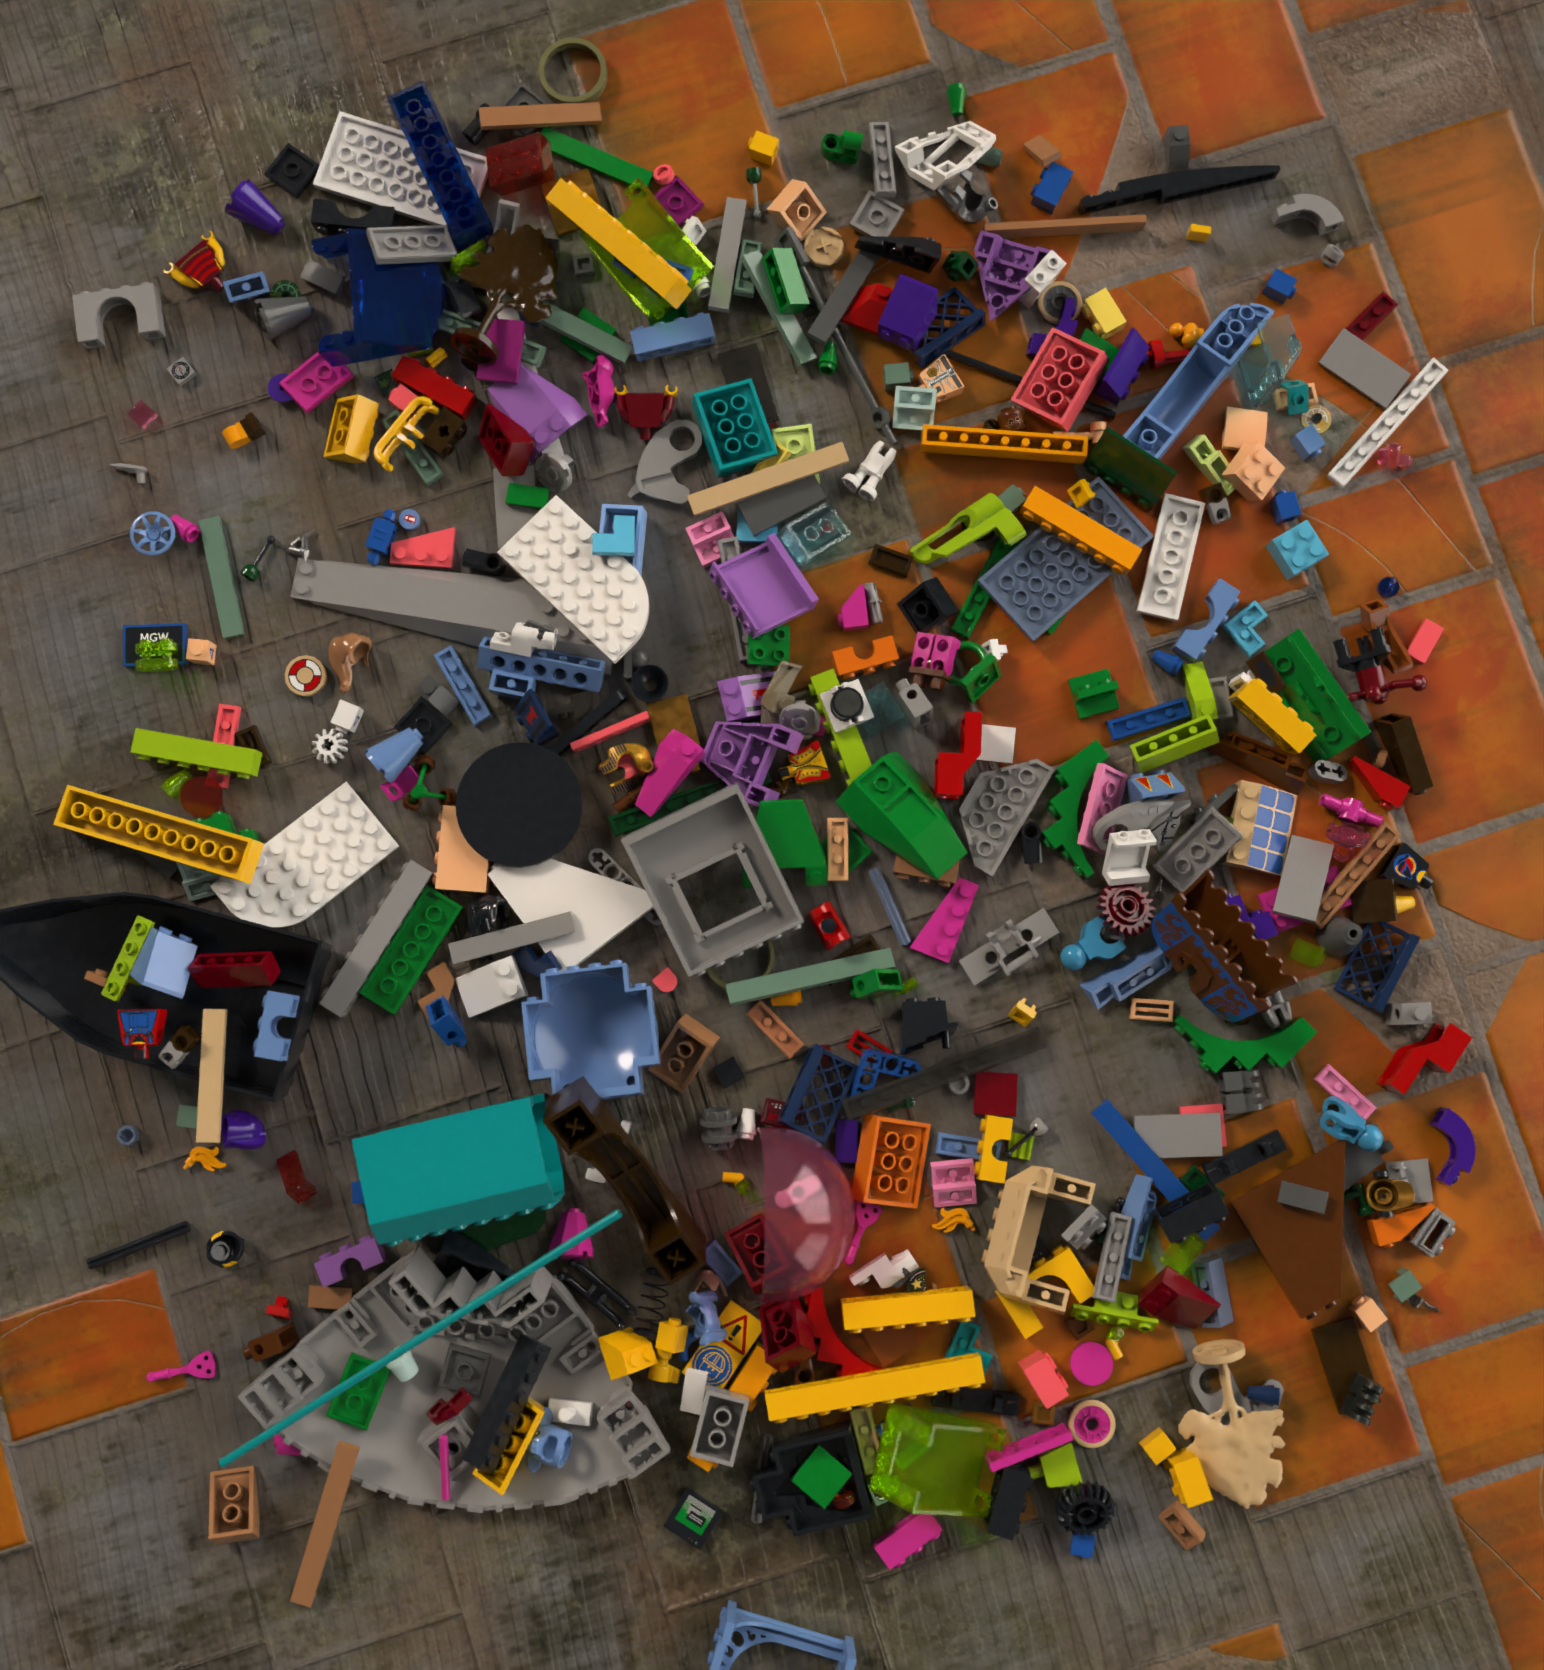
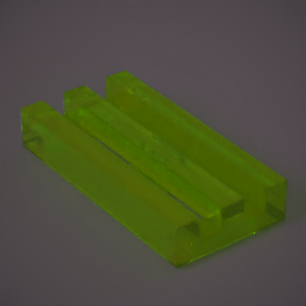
M482 239L451 259L452 263L450 266L452 268H450V272L455 276L462 271V267L472 266L477 263L475 251L481 250L486 254V242Z

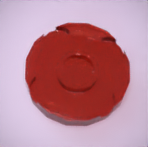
M195 776L187 780L182 786L180 792L181 804L192 816L208 817L217 812L221 807L223 792L218 782L213 778Z

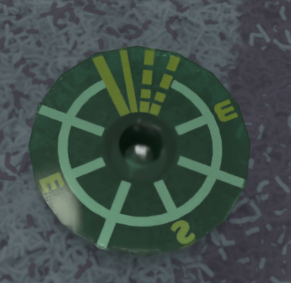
M278 281L271 289V298L302 297L299 287L292 281Z

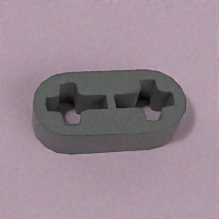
M1318 760L1312 763L1308 769L1312 779L1329 784H1339L1345 781L1348 776L1347 770L1343 765L1325 760Z

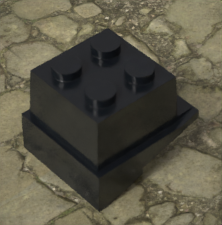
M939 997L928 998L927 1001L909 998L906 999V1002H902L900 1009V1032L898 1035L899 1055L923 1049L924 1044L941 1038L942 1049H951L950 1035L955 1033L958 1022L948 1023L945 1000L940 1001Z

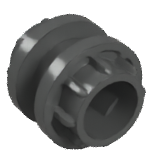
M716 1106L707 1108L703 1112V1117L700 1118V1125L707 1128V1131L701 1134V1140L706 1143L710 1150L730 1149L735 1145V1140L738 1139V1132L732 1129V1125L737 1123V1115L733 1114V1110L730 1107Z

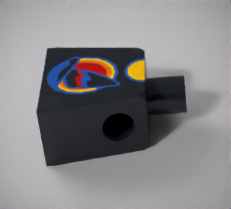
M1404 842L1396 844L1377 876L1380 880L1394 879L1395 886L1407 891L1414 890L1417 885L1427 890L1434 881L1425 875L1429 863Z

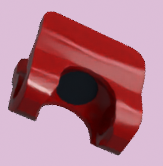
M830 901L821 904L806 915L827 951L851 938Z

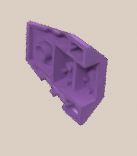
M520 364L518 384L494 382L487 388L494 407L525 428L533 439L534 448L530 454L529 464L570 427L573 428L588 415L575 398Z

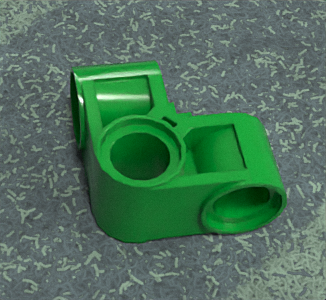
M844 130L843 136L828 133L822 139L821 154L828 160L839 161L849 165L856 164L864 134ZM826 145H833L834 148H828Z

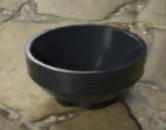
M655 665L641 666L634 672L631 678L632 692L643 702L652 703L659 701L668 690L669 681L666 673ZM649 680H653L657 684L656 689L652 692L644 688L645 683Z

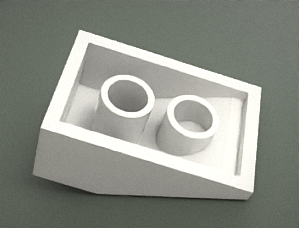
M514 956L503 958L455 978L469 1018L529 996Z

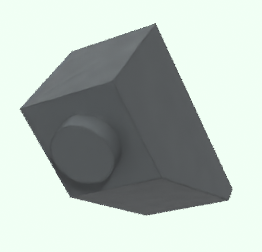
M1188 125L1170 126L1163 137L1167 173L1186 171L1189 167L1190 155Z

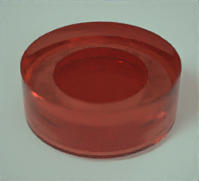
M846 1490L836 1494L832 1501L835 1508L843 1509L852 1505L855 1497L853 1491Z

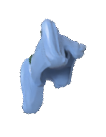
M692 1291L689 1294V1300L695 1304L690 1305L686 1312L694 1320L696 1325L694 1336L697 1339L700 1338V1346H706L711 1342L723 1341L727 1337V1331L721 1325L717 1315L718 1295L712 1291L700 1293Z

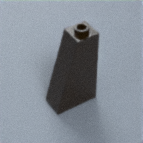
M1390 713L1373 720L1386 750H1388V755L1400 781L1411 786L1408 792L1414 795L1427 792L1428 788L1433 787V783L1411 717Z

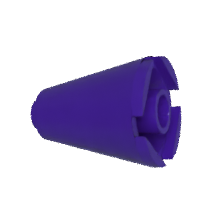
M247 179V182L243 180L230 197L233 200L231 205L227 202L225 212L269 234H280L285 227L283 216L251 180Z

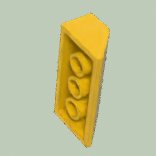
M1259 678L1249 679L1228 698L1238 710L1287 753L1292 755L1300 754L1316 736L1313 732L1314 728L1308 722H1302L1297 717L1298 713L1293 708H1287L1281 703L1283 701L1282 698L1276 693L1268 691L1266 683Z
M529 1397L494 1472L489 1473L475 1468L472 1473L500 1495H504L545 1413L544 1406Z

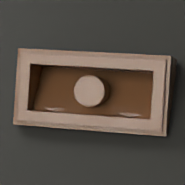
M1179 1500L1174 1501L1158 1515L1161 1522L1186 1551L1204 1541L1206 1532Z

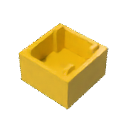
M1187 1447L1174 1451L1162 1463L1166 1470L1169 1469L1174 1486L1171 1489L1175 1496L1178 1495L1181 1504L1191 1508L1211 1501L1213 1498L1198 1456L1192 1450H1186Z

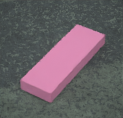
M1326 1064L1313 1079L1330 1096H1336L1350 1104L1365 1120L1377 1108L1329 1064Z

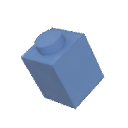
M1313 424L1295 434L1290 440V443L1303 461L1309 457L1314 459L1322 453L1321 449L1326 444Z

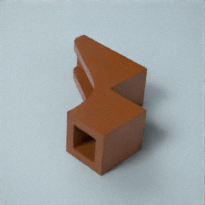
M1380 598L1360 604L1362 627L1368 632L1372 629L1383 627L1387 645H1390L1392 652L1382 664L1393 674L1412 668L1413 661L1393 627L1389 606Z

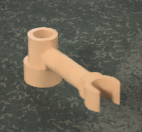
M1106 422L1090 423V432L1067 433L1055 431L1053 433L1088 436V440H1092V444L1096 445L1106 429Z

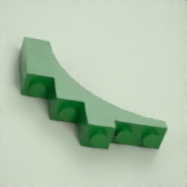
M1097 739L1054 771L1056 781L1059 785H1064L1066 789L1047 802L1049 806L1047 808L1054 818L1058 817L1059 820L1040 835L1042 837L1040 839L1041 843L1046 849L1050 848L1053 851L1057 847L1061 848L1059 852L1066 861L1070 860L1074 866L1072 869L1079 878L1083 877V879L1091 876L1094 871L1087 862L1081 845L1077 844L1079 802L1088 779L1096 770L1097 763H1102L1109 757Z
M1176 1016L1172 1022L1175 1025L1174 1030L1182 1037L1185 1035L1190 1040L1189 1045L1197 1052L1201 1051L1196 1059L1200 1062L1198 1064L1199 1067L1206 1073H1217L1231 1058L1233 1059L1231 1063L1238 1070L1249 1071L1263 1056H1265L1264 1061L1272 1068H1283L1317 1033L1303 1017H1295L1286 1026L1270 1035L1244 1041L1226 1040L1210 1035L1195 1027L1183 1016Z

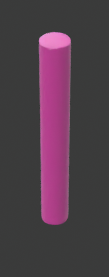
M441 1435L439 1436L442 1500L447 1501L451 1498L448 1436Z

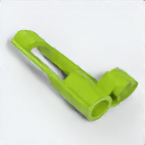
M988 493L960 511L946 526L912 547L910 554L916 562L929 564L940 557H948L993 530L996 536H1000L1005 545L1008 544L1010 546L1027 536L1018 519L1004 506L1002 501L995 494ZM962 522L967 528L935 550L928 546V544Z

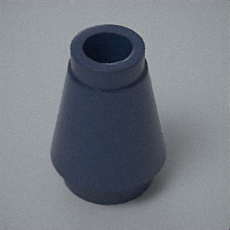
M1274 1385L1248 1386L1247 1399L1273 1407V1405L1279 1406L1280 1388L1274 1387Z

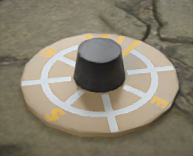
M1310 405L1309 411L1302 413L1301 422L1304 428L1313 424L1320 434L1325 432L1331 425V414L1322 405Z

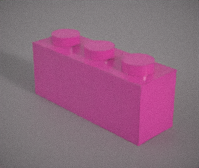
M924 1503L873 1542L874 1549L889 1570L893 1567L899 1568L905 1563V1558L911 1554L916 1555L923 1549L925 1543L928 1541L933 1542L941 1535V1524L927 1504Z

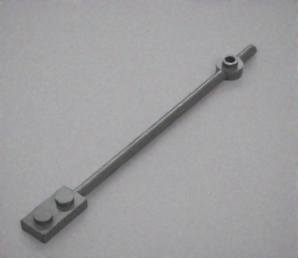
M786 227L775 238V241L779 248H792L800 275L821 312L825 303L805 267L810 261L793 228ZM836 327L832 336L872 410L870 412V422L873 427L881 428L889 445L894 446L898 442L889 427L890 413L885 407L878 406L842 335Z

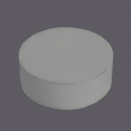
M955 1073L948 1079V1087L955 1094H963L969 1088V1079L962 1073Z

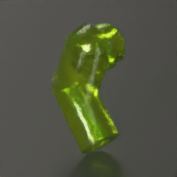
M912 976L905 982H902L904 990L895 993L904 995L919 984Z

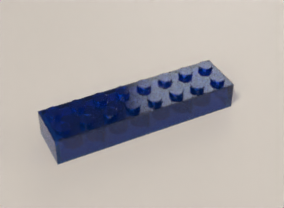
M422 81L388 96L387 99L457 248H462L493 234L494 229L425 82Z

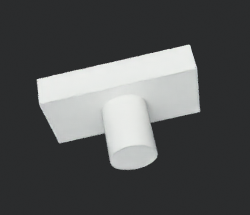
M549 1398L548 1408L553 1413L552 1422L584 1426L591 1425L593 1402Z

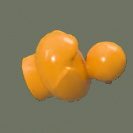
M1174 323L1171 325L1169 332L1173 337H1180L1182 335L1181 342L1188 349L1195 346L1196 342L1204 334V329L1198 328L1195 323H1188L1184 327L1180 323Z

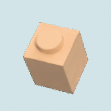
M188 638L186 659L193 664L214 666L217 645L209 640Z
M1366 1295L1356 1297L1352 1301V1305L1348 1307L1360 1325L1369 1332L1374 1331L1388 1320L1373 1299Z

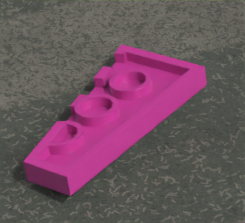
M958 878L909 948L949 963L979 885Z

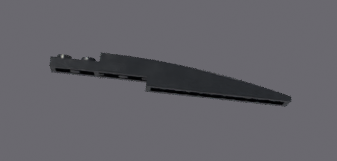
M1280 165L1216 167L1171 172L1118 182L1115 191L1108 190L1101 195L1094 196L1091 194L1083 197L1080 200L1078 212L1079 215H1084L1154 198L1158 199L1159 205L1275 179L1281 168Z

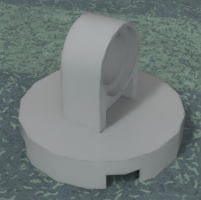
M553 452L542 454L535 463V471L538 470L541 476L538 478L545 488H549L551 492L565 491L572 484L571 469L575 464V460L568 454L562 457Z
M796 700L795 704H790L783 708L779 716V724L803 734L802 740L812 738L813 734L819 731L821 718L813 707L807 705L806 700Z

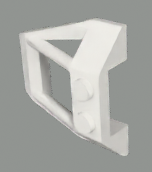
M968 121L948 127V131L937 135L935 131L928 133L927 138L920 140L918 137L910 138L895 146V151L910 177L930 189L936 190L951 182L959 173L972 166L992 147L996 141V135ZM947 139L924 160L923 147ZM959 139L975 147L957 165L949 160L936 167L932 165Z

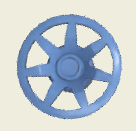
M150 511L141 514L134 520L130 529L132 545L144 555L155 556L164 553L171 547L175 539L173 522L160 512ZM157 516L154 525H151L146 517ZM161 518H164L169 526L160 527ZM143 520L146 529H135L137 524ZM171 530V536L169 539V535L167 532ZM134 533L144 536L138 544L135 541ZM148 543L150 544L151 551H145L140 547Z

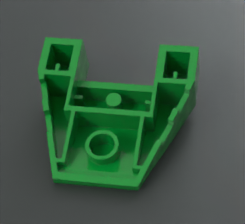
M803 799L760 801L755 819L778 867H805L806 886L827 885L826 856ZM742 865L743 888H754Z

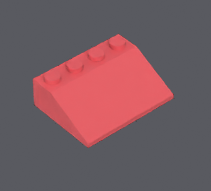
M1052 327L1013 394L1011 401L1047 423L1068 433L1110 360L1105 351Z

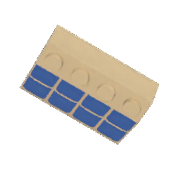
M1240 780L1235 783L1238 786V790L1232 797L1228 821L1243 834V837L1221 857L1220 864L1281 877L1287 856L1297 795L1263 784Z

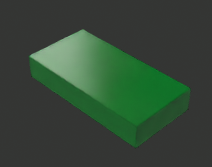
M509 483L505 503L507 505L541 510L549 501L550 489Z

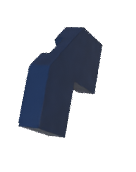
M530 944L520 947L512 954L524 972L540 977L541 973H546V969L558 968L559 971L562 969L552 951L538 958Z

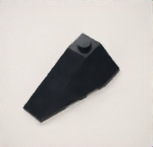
M859 236L854 248L929 274L941 258V244L932 238Z
M449 1229L442 1238L432 1261L446 1279L461 1267H464L476 1282L493 1270L502 1281L516 1273L469 1237Z

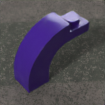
M1440 1107L1429 1125L1446 1137L1450 1147V1154L1446 1164L1435 1180L1443 1185L1451 1186L1459 1179L1460 1171L1466 1173L1471 1171L1476 1153L1475 1141L1469 1126L1459 1115L1449 1108Z

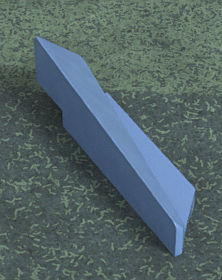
M1155 945L1081 983L1080 987L1095 1008L1099 1010L1113 997L1120 1002L1171 970L1172 961L1163 953L1158 945Z
M1136 1174L1120 1213L1133 1217L1120 1275L1121 1279L1130 1280L1133 1260L1141 1262L1143 1260L1154 1216L1152 1210L1155 1209L1158 1199L1156 1192L1151 1191L1153 1179Z

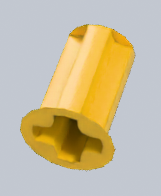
M440 347L426 359H423L428 366L435 368L448 355Z

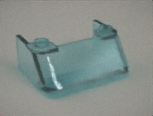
M1289 314L1256 323L1262 345L1247 349L1238 361L1250 401L1255 408L1263 406L1298 359L1300 352H1302L1301 341L1297 340Z

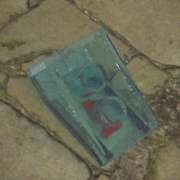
M827 501L786 524L776 536L798 569H801L850 537L852 533L831 503Z

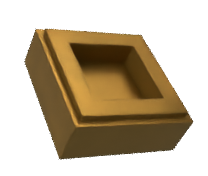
M1033 1400L1031 1422L1034 1424L1054 1425L1055 1404L1046 1409L1040 1400Z

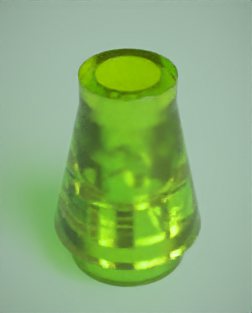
M183 768L180 772L163 780L164 783L160 786L173 798L175 795L178 796L193 777Z

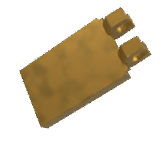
M687 694L647 704L657 747H659L660 743L672 729L687 735L700 746ZM699 764L692 770V774L700 772Z

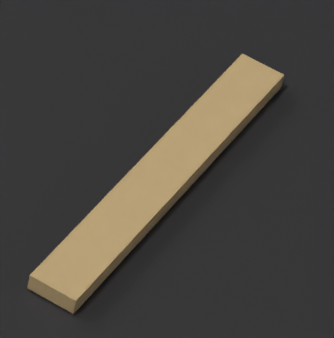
M839 442L687 495L695 517L849 463V458L843 442Z

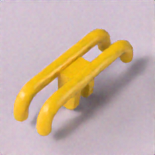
M425 396L414 398L376 444L373 453L374 457L387 472L393 470V466L389 463V458L401 443H404L411 449L416 447L412 440L406 438L409 433L419 439L424 437L419 430L414 428L422 416L426 413H432L433 415L439 413V409L432 405L431 399ZM419 405H423V406H421L420 408H418V409L416 410V412L412 415V417L408 420V422H406V420H407V419L409 418V416L413 413V411H414ZM393 436H395V438L392 440V442L388 445V447H387V448L384 450V452L382 453V451H383V449L385 448V446L389 443V441L393 438Z

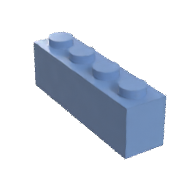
M697 313L689 318L679 317L672 322H658L651 327L645 328L641 326L635 328L634 331H630L637 362L716 343L709 313Z

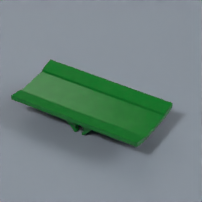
M1300 628L1265 651L1287 685L1276 692L1283 700L1281 703L1287 708H1293L1298 713L1297 717L1302 722L1306 721L1314 728L1313 732L1316 736L1305 747L1313 762L1318 760L1326 761L1371 733L1365 721Z

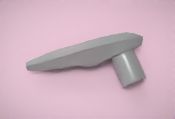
M124 463L110 464V467L136 473L137 483H146L145 473L148 470L145 467Z

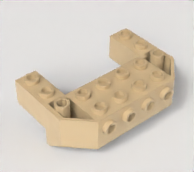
M1031 1166L1006 1180L1005 1186L1000 1187L997 1199L1001 1200L999 1208L995 1207L992 1220L995 1221L994 1229H989L987 1241L990 1244L988 1250L984 1249L981 1262L985 1263L984 1269L1000 1296L1064 1315L1070 1290L1027 1277L1047 1197L1088 1208L1091 1205L1096 1184L1055 1173L1052 1168Z

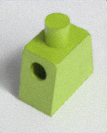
M1071 1441L1037 1454L1039 1464L1028 1467L1031 1478L1034 1480L1043 1477L1045 1484L1049 1488L1070 1486L1071 1484L1078 1485L1079 1481L1083 1484Z

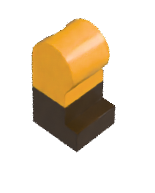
M252 412L245 415V419L222 431V435L231 449L239 448L266 434L259 420Z

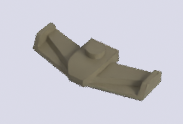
M781 661L762 696L760 703L761 724H779V716L783 708L794 704L795 696L789 695L788 692L803 666Z

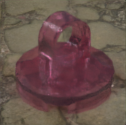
M1331 822L1328 824L1326 836L1335 842L1333 848L1335 859L1345 862L1353 856L1355 847H1364L1368 844L1370 833H1364L1365 828L1353 823L1342 822V825H1335V822ZM1341 846L1346 847L1349 855L1342 856L1338 848Z

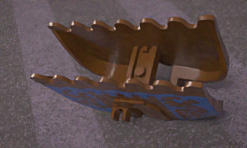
M1207 869L1183 893H1177L1169 904L1153 918L1151 925L1152 933L1157 945L1172 961L1171 965L1177 972L1185 969L1190 964L1196 968L1198 972L1188 979V984L1191 987L1192 993L1197 996L1201 1003L1215 1015L1227 1021L1238 1022L1255 1013L1269 1009L1271 1004L1265 998L1281 989L1297 984L1298 979L1291 973L1285 974L1282 972V959L1278 956H1270L1267 953V950L1270 948L1269 943L1265 939L1254 937L1255 925L1252 922H1243L1240 919L1242 914L1241 908L1236 904L1230 905L1227 903V890L1213 885L1215 876L1210 869Z

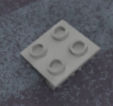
M1428 1158L1385 1162L1386 1171L1389 1174L1388 1179L1406 1181L1412 1185L1415 1193L1413 1203L1433 1201Z

